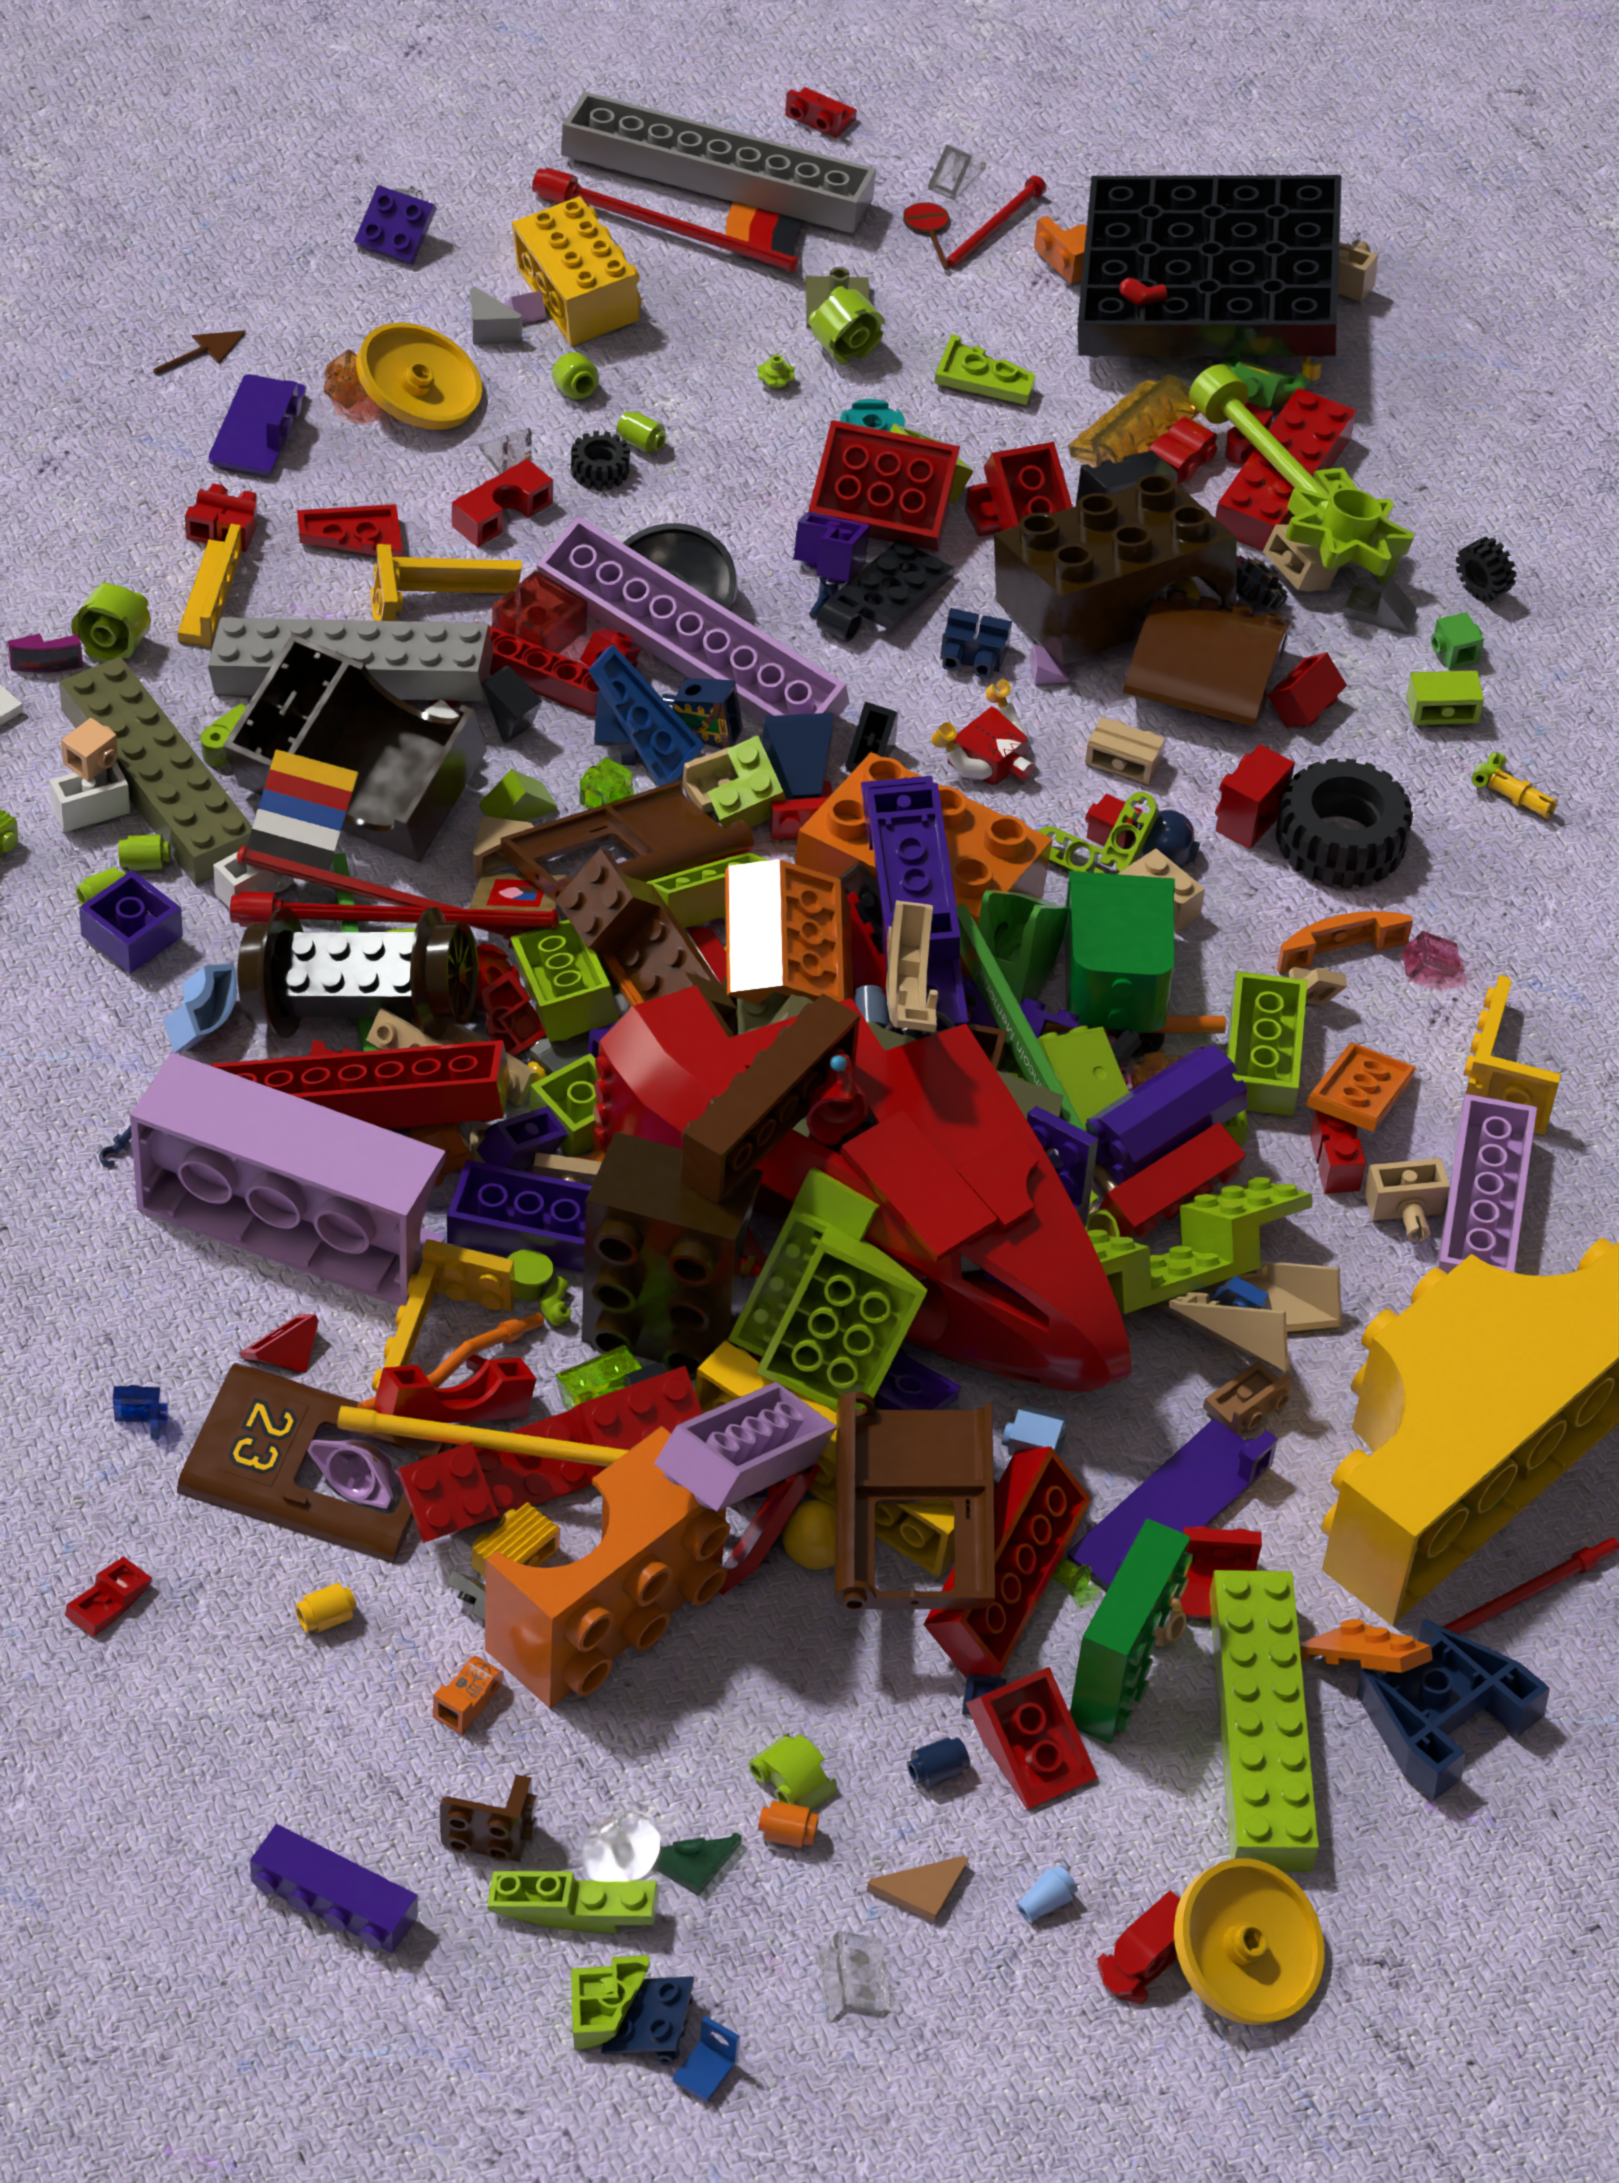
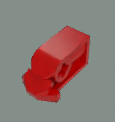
M1171 1890L1122 1933L1115 1943L1114 1956L1112 1954L1106 1956L1103 1953L1097 1959L1096 1966L1103 1986L1116 1998L1142 2005L1148 1999L1149 1994L1145 1988L1178 1959L1174 1939V1923L1181 1898Z

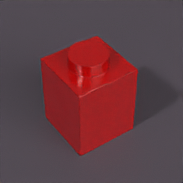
M1106 793L1098 804L1093 803L1085 817V822L1088 823L1086 838L1105 846L1126 802ZM1134 807L1138 812V816L1135 822L1128 818L1126 823L1132 824L1139 829L1140 824L1137 821L1143 810ZM1124 831L1120 834L1118 845L1121 849H1128L1136 838L1134 832Z

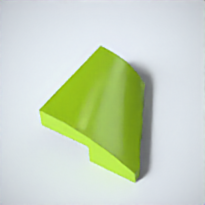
M650 1955L612 1957V1966L571 1968L574 2050L598 2046L616 2035L650 1968Z

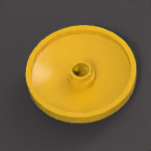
M404 322L381 325L366 336L357 353L356 370L366 393L384 411L407 424L432 430L454 428L466 422L480 402L482 382L471 358L451 339L428 327Z
M1249 1858L1230 1859L1198 1874L1181 1896L1174 1923V1939L1178 1960L1192 1989L1212 2010L1240 2024L1266 2025L1295 2014L1311 1999L1318 1987L1324 1967L1323 1933L1318 1916L1310 1900L1298 1884L1287 1874L1263 1861Z

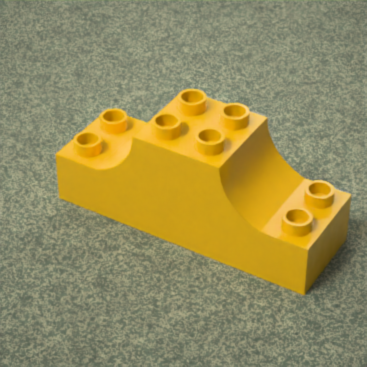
M1605 1237L1600 1238L1584 1254L1577 1271L1550 1276H1533L1505 1271L1470 1254L1448 1274L1439 1267L1431 1269L1415 1287L1410 1299L1411 1305L1406 1310L1397 1315L1391 1309H1385L1366 1328L1361 1339V1345L1369 1350L1368 1360L1357 1372L1351 1384V1391L1359 1396L1352 1430L1365 1441L1373 1454L1369 1456L1361 1449L1354 1450L1341 1462L1331 1479V1486L1339 1492V1497L1321 1524V1531L1329 1537L1322 1571L1391 1626H1394L1619 1425V1241L1613 1244ZM1500 1499L1502 1500L1499 1506L1491 1509ZM1459 1501H1464L1477 1512H1469L1468 1508Z

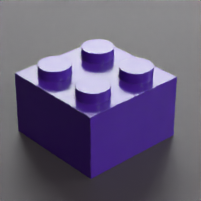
M133 870L79 907L81 936L129 974L183 937L181 907Z

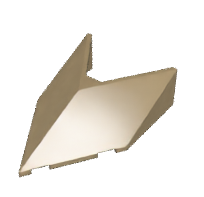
M1261 1261V1268L1238 1275L1237 1277L1269 1294L1272 1310L1220 1305V1301L1210 1302L1211 1293L1214 1290L1217 1291L1220 1286L1224 1287L1230 1279L1152 1305L1205 1336L1286 1372L1289 1369L1287 1332L1340 1327L1342 1325L1340 1267Z

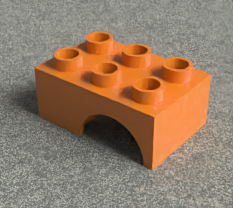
M870 752L799 829L795 864L839 878L859 860L877 880L874 852L869 850L861 782L921 776L906 769L895 759L881 757ZM938 784L956 906L965 904L978 927L981 900L986 890L1026 893L1043 899L1053 839L1027 827L1022 820L1014 816L1002 815L966 798L956 788ZM1000 925L997 927V929H996V931H995L994 938H995V936H996V934H997V932H998V929H999ZM960 954L961 974L973 980Z
M662 1426L592 1478V1484L603 1496L601 1542L591 1553L571 1564L552 1568L520 1564L507 1558L499 1551H496L486 1559L485 1651L549 1709L572 1691L580 1697L594 1692L609 1675L612 1668V1660L631 1645L638 1651L651 1647L667 1629L670 1622V1614L688 1600L695 1606L707 1603L717 1594L726 1580L727 1570L722 1567L724 1542L730 1533V1524L725 1521L726 1507L716 1511L702 1506L697 1502L696 1495L684 1486L670 1482L664 1476V1471L654 1465L671 1436Z

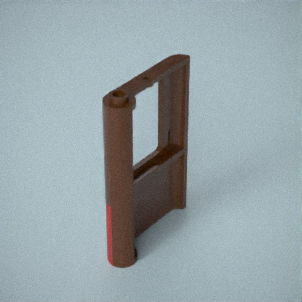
M678 781L500 838L501 847L506 858L556 903L555 899L573 879L565 877L557 881L546 872L544 867L537 863L603 841L616 840L637 857L618 865L626 876L643 882L662 878L742 853L752 852L754 849V837L745 821L738 820L732 822L730 827L724 829L684 795L681 783Z

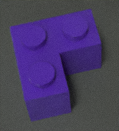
M806 512L797 523L793 559L803 561V564L806 566L817 567L816 576L825 577L830 583L843 584L849 582L866 562L870 525Z

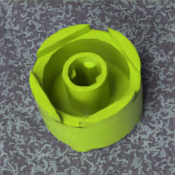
M843 286L835 288L829 298L808 319L813 336L837 362L842 364L850 363L847 359L857 356L859 359L866 357L879 344L884 334L880 329L882 323L885 325V319L860 291L846 289Z
M107 582L101 583L93 590L75 614L71 624L72 634L78 635L80 641L86 647L84 652L99 662L105 663L119 656L122 659H128L150 629L151 617L147 608L148 600L144 595L134 593L122 586Z

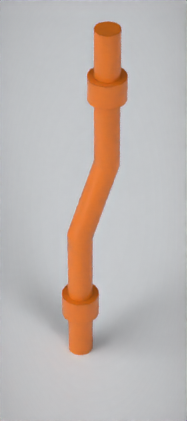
M536 1312L519 1320L511 1318L499 1323L498 1327L494 1330L464 1341L431 1374L426 1375V1377L434 1387H440L471 1355L502 1342L510 1344L520 1340L523 1334L544 1325L543 1316L541 1313ZM376 1396L358 1403L357 1408L377 1411L374 1407Z

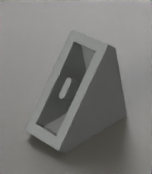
M477 287L471 288L470 319L473 344L518 343L521 341L523 315Z

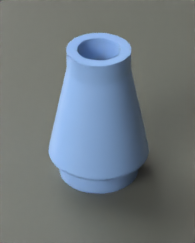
M1057 1865L1052 1870L1047 1868L1023 1899L1016 1903V1907L1029 1923H1033L1039 1917L1073 1901V1895L1078 1891V1887L1063 1867Z

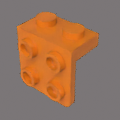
M1047 215L1037 220L1034 249L1070 284L1082 280L1087 225L1080 224L1063 231Z

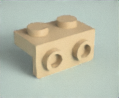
M731 747L693 759L684 764L683 789L692 802L705 813L715 810L707 792L739 778L726 750Z

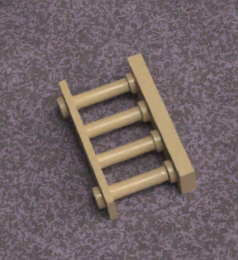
M385 1008L379 1009L366 1039L381 1050L487 1041L462 1024H448L444 1033L439 1038L433 1039L421 1032L416 1017H411L410 1022H406ZM506 1052L510 1074L507 1099L516 1105L524 1104L530 1091V1085L533 1084L537 1072Z

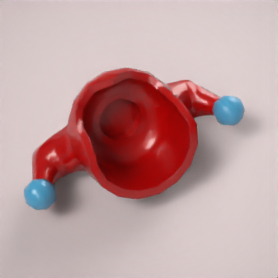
M843 1053L835 1054L832 1057L825 1081L815 1088L808 1103L807 1127L809 1129V1138L819 1144L824 1143L828 1146L837 1144L843 1135L863 1123L869 1111V1102L865 1091L854 1081L850 1057Z

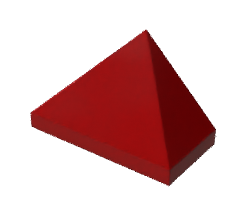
M298 1314L239 1353L242 1359L306 1373L319 1320L316 1314Z

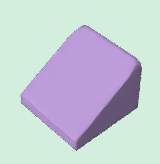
M1032 644L1030 663L1035 684L1068 683L1069 678L1066 664L1062 665L1045 647Z

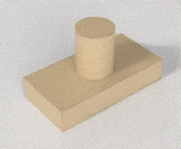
M536 1152L533 1167L535 1174L593 1185L602 1162Z

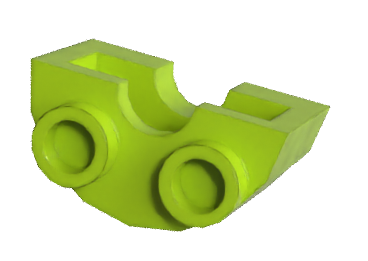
M786 1733L754 1756L748 1764L751 1774L757 1781L765 1782L766 1784L771 1782L777 1787L775 1795L779 1802L808 1807L811 1812L837 1793L835 1778L829 1779L820 1766V1763L825 1760L824 1756L813 1743L800 1734L793 1739L789 1733Z

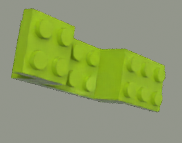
M1255 1177L1249 1179L1248 1184L1242 1186L1223 1187L1220 1193L1214 1195H1198L1195 1197V1201L1180 1205L1182 1246L1172 1247L1169 1249V1253L1163 1255H1150L1148 1246L1134 1243L1130 1237L1116 1238L1109 1236L1105 1230H1090L1087 1233L1108 1278L1120 1313L1126 1314L1261 1268L1259 1225L1312 1208V1193L1297 1190L1296 1185L1293 1184L1278 1185L1271 1183L1269 1178Z

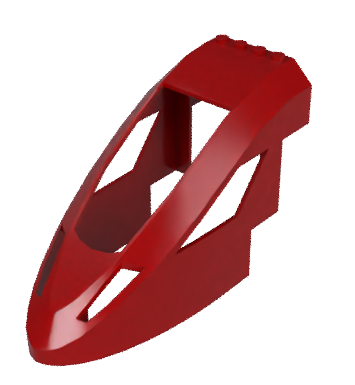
M697 985L632 1006L599 1040L598 1057L595 1058L598 1076L597 1082H594L597 1100L596 1105L593 1106L596 1124L595 1129L592 1130V1138L596 1148L599 1151L603 1150L606 1154L616 1131L683 1149L681 1136L688 1122L692 1119L697 1120L705 1112L711 1099L715 1096L720 1097L729 1088L734 1076L739 1072L744 1073L752 1065L757 1053L762 1049L767 1050L775 1042L780 1030L785 1026L789 1027L799 1015L728 1038ZM848 998L839 1001L840 1004L860 1015L856 1064L853 1067V1077L855 1083L865 1091L869 1102V1112L875 1122L878 1124L898 1111L903 1110L955 1170L1008 1136L1016 1133L1039 1159L1038 1166L1028 1175L1026 1180L1027 1194L1035 1206L1033 1213L1004 1232L996 1225L935 1263L849 1162L841 1156L840 1151L843 1145L841 1140L837 1144L829 1146L824 1143L819 1144L793 1129L754 1168L762 1170L763 1177L752 1211L786 1219L809 1170L815 1167L880 1205L863 1239L929 1279L920 1282L927 1289V1293L902 1342L1002 1378L1061 1391L1090 1392L1127 1379L1132 1372L1129 1341L1119 1307L1095 1248L1042 1145L967 1024L885 1051L853 999ZM748 1227L742 1263L747 1262L749 1255L757 1257L755 1275L759 1276L767 1257ZM961 1255L984 1269V1271L962 1275ZM984 1272H988L1029 1302L984 1278Z

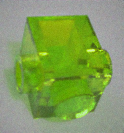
M608 757L603 758L596 766H591L580 779L579 804L588 809L634 794L633 772Z

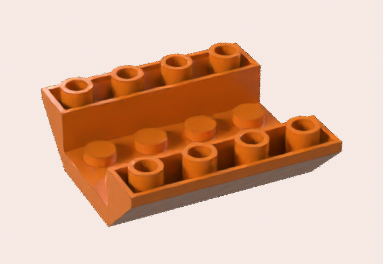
M780 859L728 866L725 869L727 995L755 1004H760L773 992L786 996L793 994L798 997H806L813 1002L822 993L837 1002L853 998L851 904L841 879Z

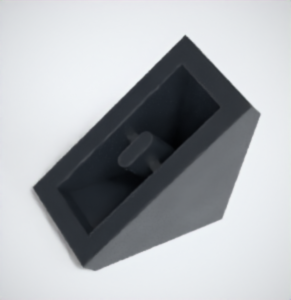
M505 666L481 682L503 742L508 743L532 726L542 700L511 667Z
M869 702L864 703L845 768L855 770L870 752L889 758L896 743L898 711Z

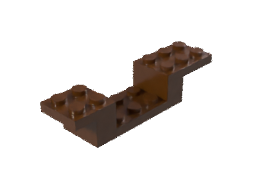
M600 848L555 899L587 948L616 957L645 1002L697 985L727 1037H734L726 1021L737 1010V1007L729 995H727L652 884L626 876L611 853Z

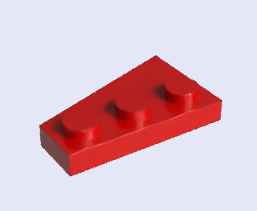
M396 504L297 510L300 543L376 556L377 544L391 545L392 557H403Z

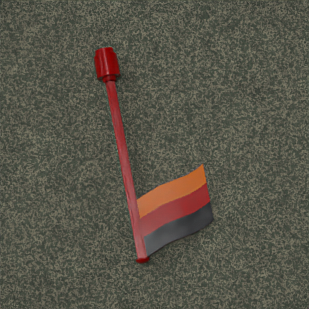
M550 167L546 169L539 168L532 182V191L538 193L540 198L558 204L581 196L586 204L789 270V273L796 272L799 267V258L794 255L795 243L803 227L804 220L734 202L727 216L726 232L722 234L583 188L578 184L577 176Z

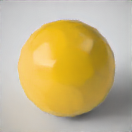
M813 1500L800 1504L794 1509L782 1529V1544L785 1551L800 1566L806 1569L821 1570L835 1564V1506L829 1502Z

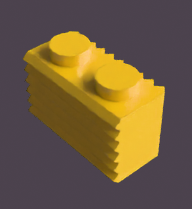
M525 1503L517 1511L511 1509L505 1513L499 1522V1526L490 1534L484 1532L474 1541L472 1545V1568L486 1578V1559L496 1551L520 1564L532 1567L541 1566L544 1561L552 1557L554 1552L559 1550L560 1528L558 1525H554L552 1520H548L547 1516H543L541 1512H538L530 1503Z

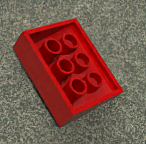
M831 420L808 512L869 524V537L890 542H896L899 539L914 547L939 552L960 446Z

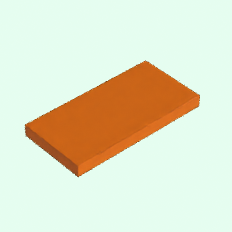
M1350 1042L1310 1093L1306 1106L1375 1132L1414 1079L1417 1068Z

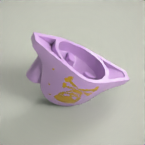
M353 1439L345 1441H311L307 1451L336 1491L355 1502L385 1509L390 1506L394 1497L391 1488L399 1483V1476L395 1471H392V1463L381 1449L368 1442Z

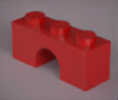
M527 458L453 501L452 527L478 548L503 533V509H515L529 518L553 504V479Z

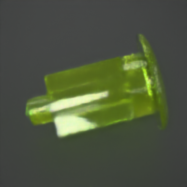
M1061 1557L1051 1578L1069 1587L1070 1595L1075 1597L1080 1595L1088 1586L1092 1569L1088 1564L1079 1567Z

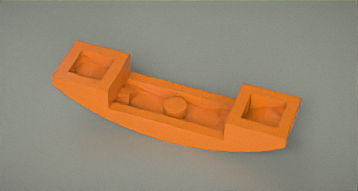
M1363 911L1337 915L1315 922L1296 932L1281 945L1277 971L1279 974L1289 972L1293 967L1302 969L1312 967L1314 954L1371 941L1376 951L1408 944L1413 919L1411 915L1402 913Z

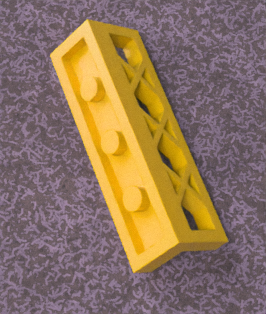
M230 524L225 542L208 540L178 630V642L212 647L242 555L241 525Z

